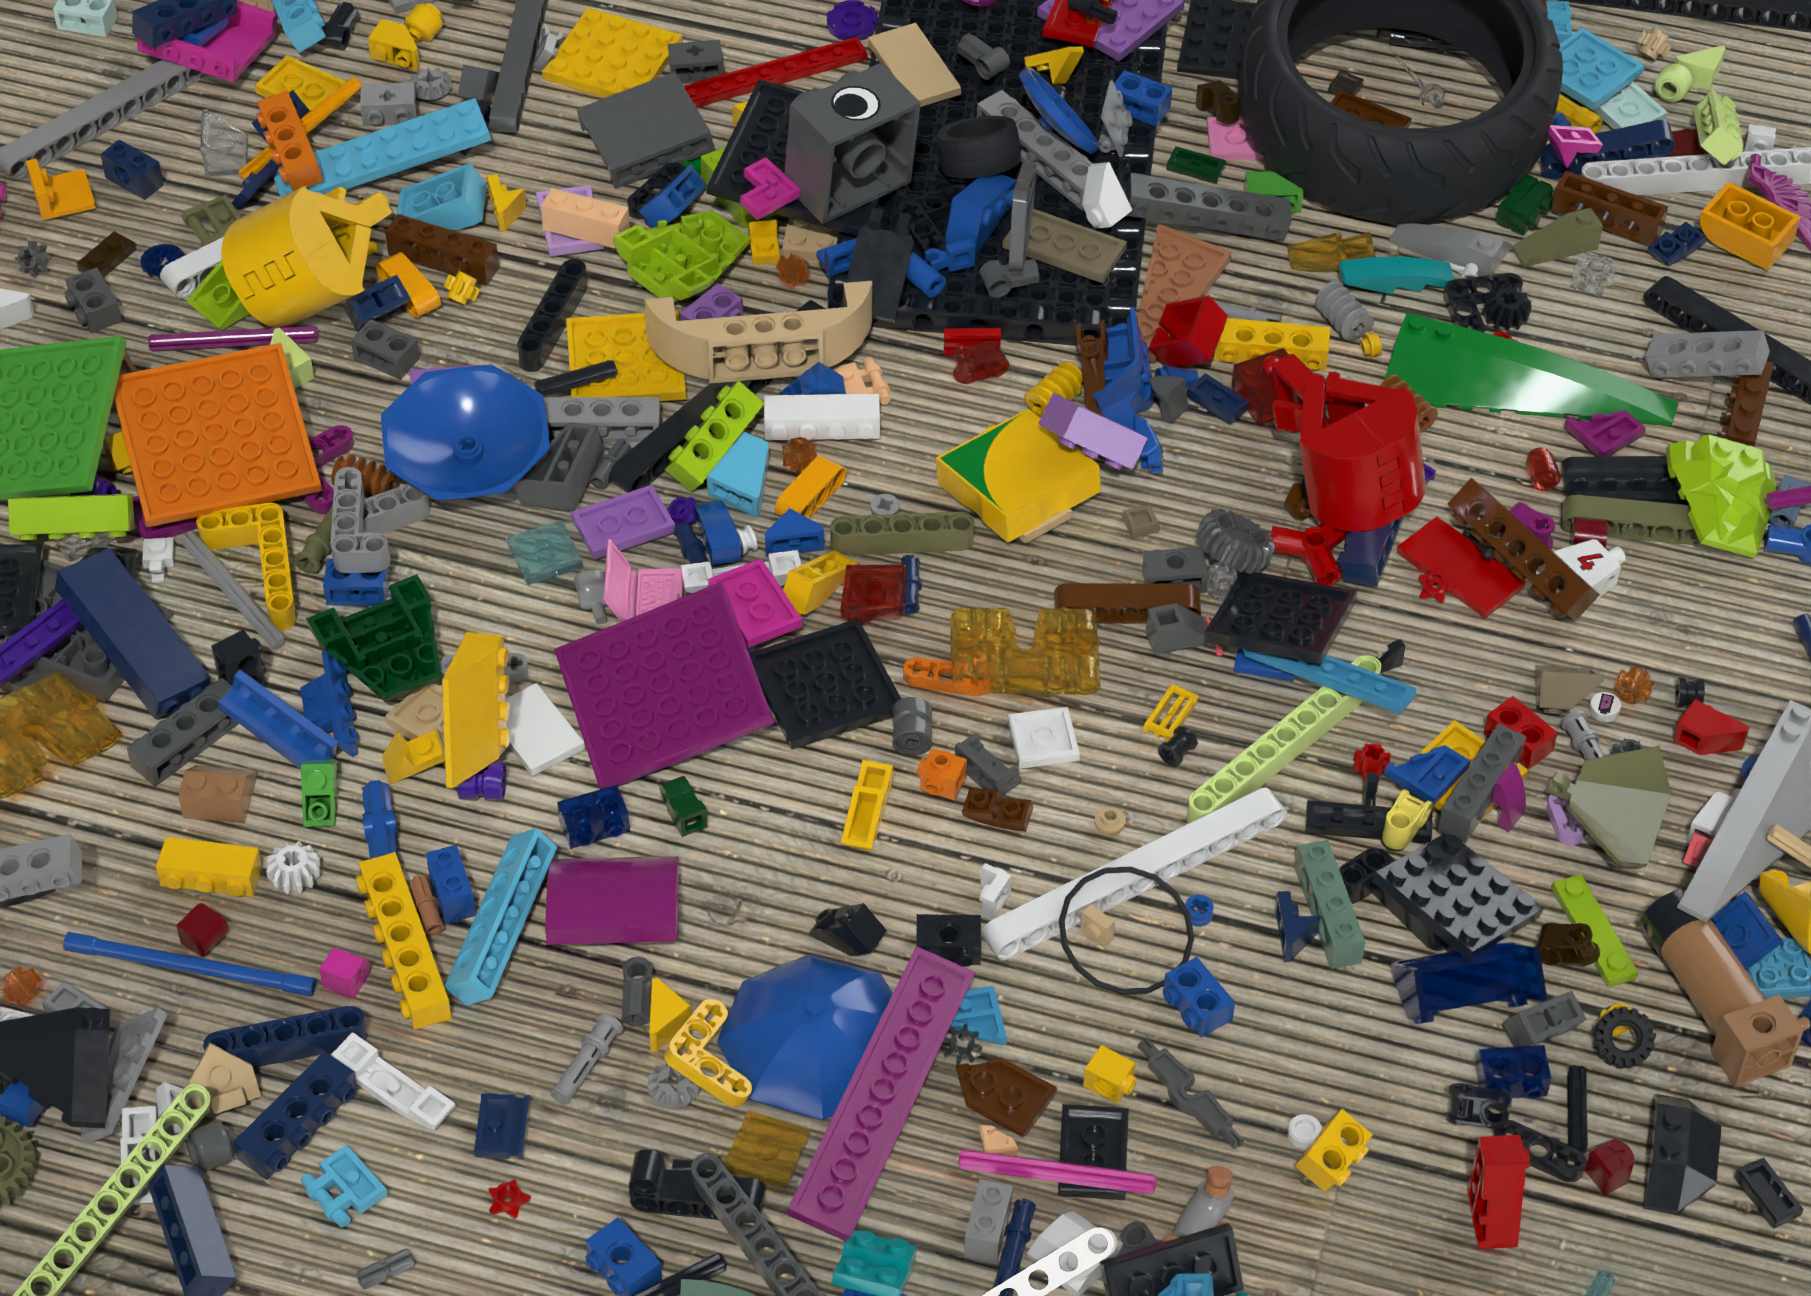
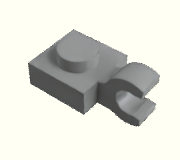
M546 25L540 34L541 42L537 47L533 66L540 70H543L550 60L555 59L558 52L555 46L563 37L561 31L556 36L549 32V25Z

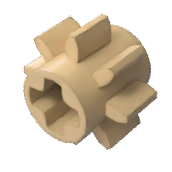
M1652 28L1650 32L1642 31L1636 41L1641 46L1639 52L1654 61L1658 56L1665 58L1671 48L1666 43L1669 37L1655 28Z

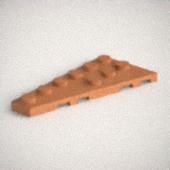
M1158 223L1138 312V324L1141 328L1142 340H1145L1148 348L1156 328L1161 327L1158 323L1166 304L1205 296L1230 262L1232 252ZM1149 350L1150 361L1155 363L1158 358Z

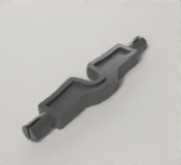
M1149 1038L1142 1040L1138 1044V1049L1149 1058L1148 1068L1167 1087L1168 1096L1172 1103L1183 1113L1195 1117L1214 1138L1222 1136L1233 1149H1237V1146L1240 1147L1244 1139L1232 1128L1233 1118L1222 1108L1209 1090H1203L1193 1095L1187 1094L1186 1091L1195 1083L1194 1074L1181 1064L1166 1048L1159 1051Z

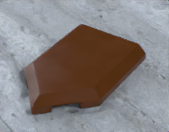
M1002 1057L988 1059V1062L969 1065V1063L956 1065V1072L966 1107L1021 1137L1027 1136L1053 1100L1057 1091L1056 1086Z

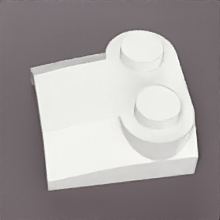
M1074 1211L1062 1214L1037 1237L1027 1252V1257L1036 1263L1094 1228L1107 1230L1113 1238V1249L1103 1260L1116 1257L1121 1246L1117 1244V1238L1112 1231L1107 1228L1096 1227ZM1094 1234L1088 1239V1248L1091 1252L1101 1254L1106 1251L1108 1242L1103 1235ZM1064 1252L1058 1258V1265L1061 1270L1072 1272L1078 1266V1258L1072 1252ZM1100 1261L1066 1281L1061 1286L1073 1296H1080L1102 1276Z

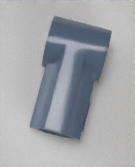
M1784 475L1778 491L1811 486V483ZM1806 504L1773 509L1770 513L1769 521L1774 526L1793 528L1801 508H1805Z

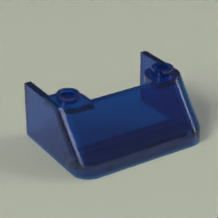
M1515 942L1495 944L1470 960L1465 959L1457 951L1391 963L1392 975L1407 1018L1415 1020L1416 1024L1434 1021V1015L1440 1014V1011L1494 1001L1508 1002V1007L1527 1005V999L1548 1000L1540 948Z

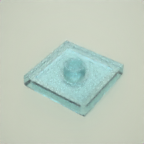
M562 520L506 537L507 545L527 585L583 568V561Z

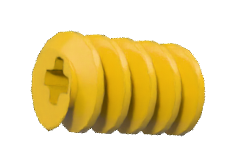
M1061 362L1057 368H1054L1050 374H1047L1043 380H1040L1025 393L1024 398L1027 406L1041 418L1053 392L1072 401L1076 395L1082 392L1083 374L1081 370L1071 362Z

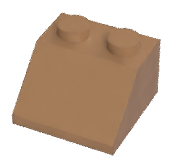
M198 765L185 770L178 794L183 818L245 823L258 775L257 770Z

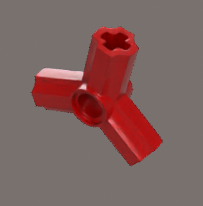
M1324 523L1317 527L1307 528L1304 532L1272 526L1270 536L1275 544L1274 552L1300 557V560L1308 565L1316 583L1333 586L1334 583L1341 579V571L1331 550L1347 537L1348 531L1332 528Z

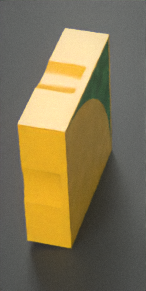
M1029 408L936 457L938 485L962 505L976 512L982 521L1007 543L1041 525L1046 519L1058 512L1068 510L1101 492L1099 464L1082 453L1076 446L1073 449L1058 442L1060 436L1039 425L1038 423L1041 418Z

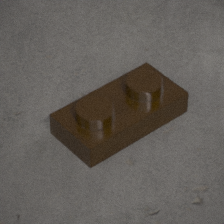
M115 231L112 232L77 262L78 271L83 273L97 267L104 278L136 251L135 242Z

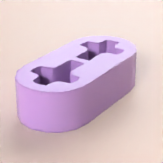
M1550 794L1546 809L1557 839L1568 846L1579 844L1584 838L1586 829L1567 808L1565 812L1563 811L1562 806H1566L1567 800ZM1567 823H1569L1571 830L1566 829Z

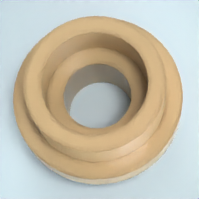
M1104 807L1096 813L1094 823L1102 835L1113 837L1124 829L1126 817L1118 808Z

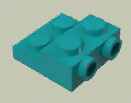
M854 1231L852 1236L847 1238L843 1245L842 1257L833 1272L832 1285L876 1296H901L914 1269L917 1246L909 1244L904 1239L878 1237L871 1231Z

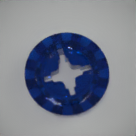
M159 244L147 249L141 256L140 263L143 272H147L149 277L157 275L161 280L160 273L167 264L185 256V254L175 245ZM165 258L167 259L168 262H165L164 265H159L162 263V261H164Z

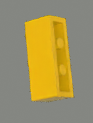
M166 837L156 870L160 886H166L170 889L182 888L197 890L203 893L216 892L235 897H253L263 866L260 851L257 847Z

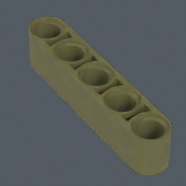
M1571 495L1563 501L1562 526L1568 533H1571L1574 517L1607 520V537L1684 545L1701 544L1688 516V512L1691 510L1690 505L1585 495Z
M966 512L841 516L833 519L830 524V547L832 551L835 550L843 555L964 551L971 548L974 543L975 521L973 516Z

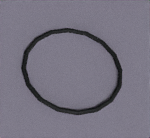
M1131 866L1107 867L1083 877L1065 897L1059 917L1061 944L1075 970L1095 986L1121 995L1148 994L1163 987L1165 979L1147 988L1122 989L1097 980L1079 965L1069 948L1065 918L1071 899L1082 886L1106 873L1130 872L1154 880L1173 895L1185 916L1188 942L1183 960L1178 965L1180 966L1189 961L1194 934L1191 914L1178 892L1157 875Z

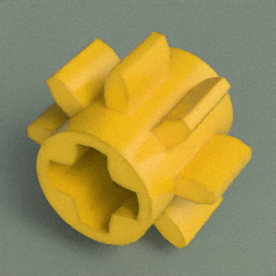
M458 271L456 277L449 274L444 284V287L449 289L447 297L466 305L468 299L475 301L481 290L475 286L477 279L461 271Z

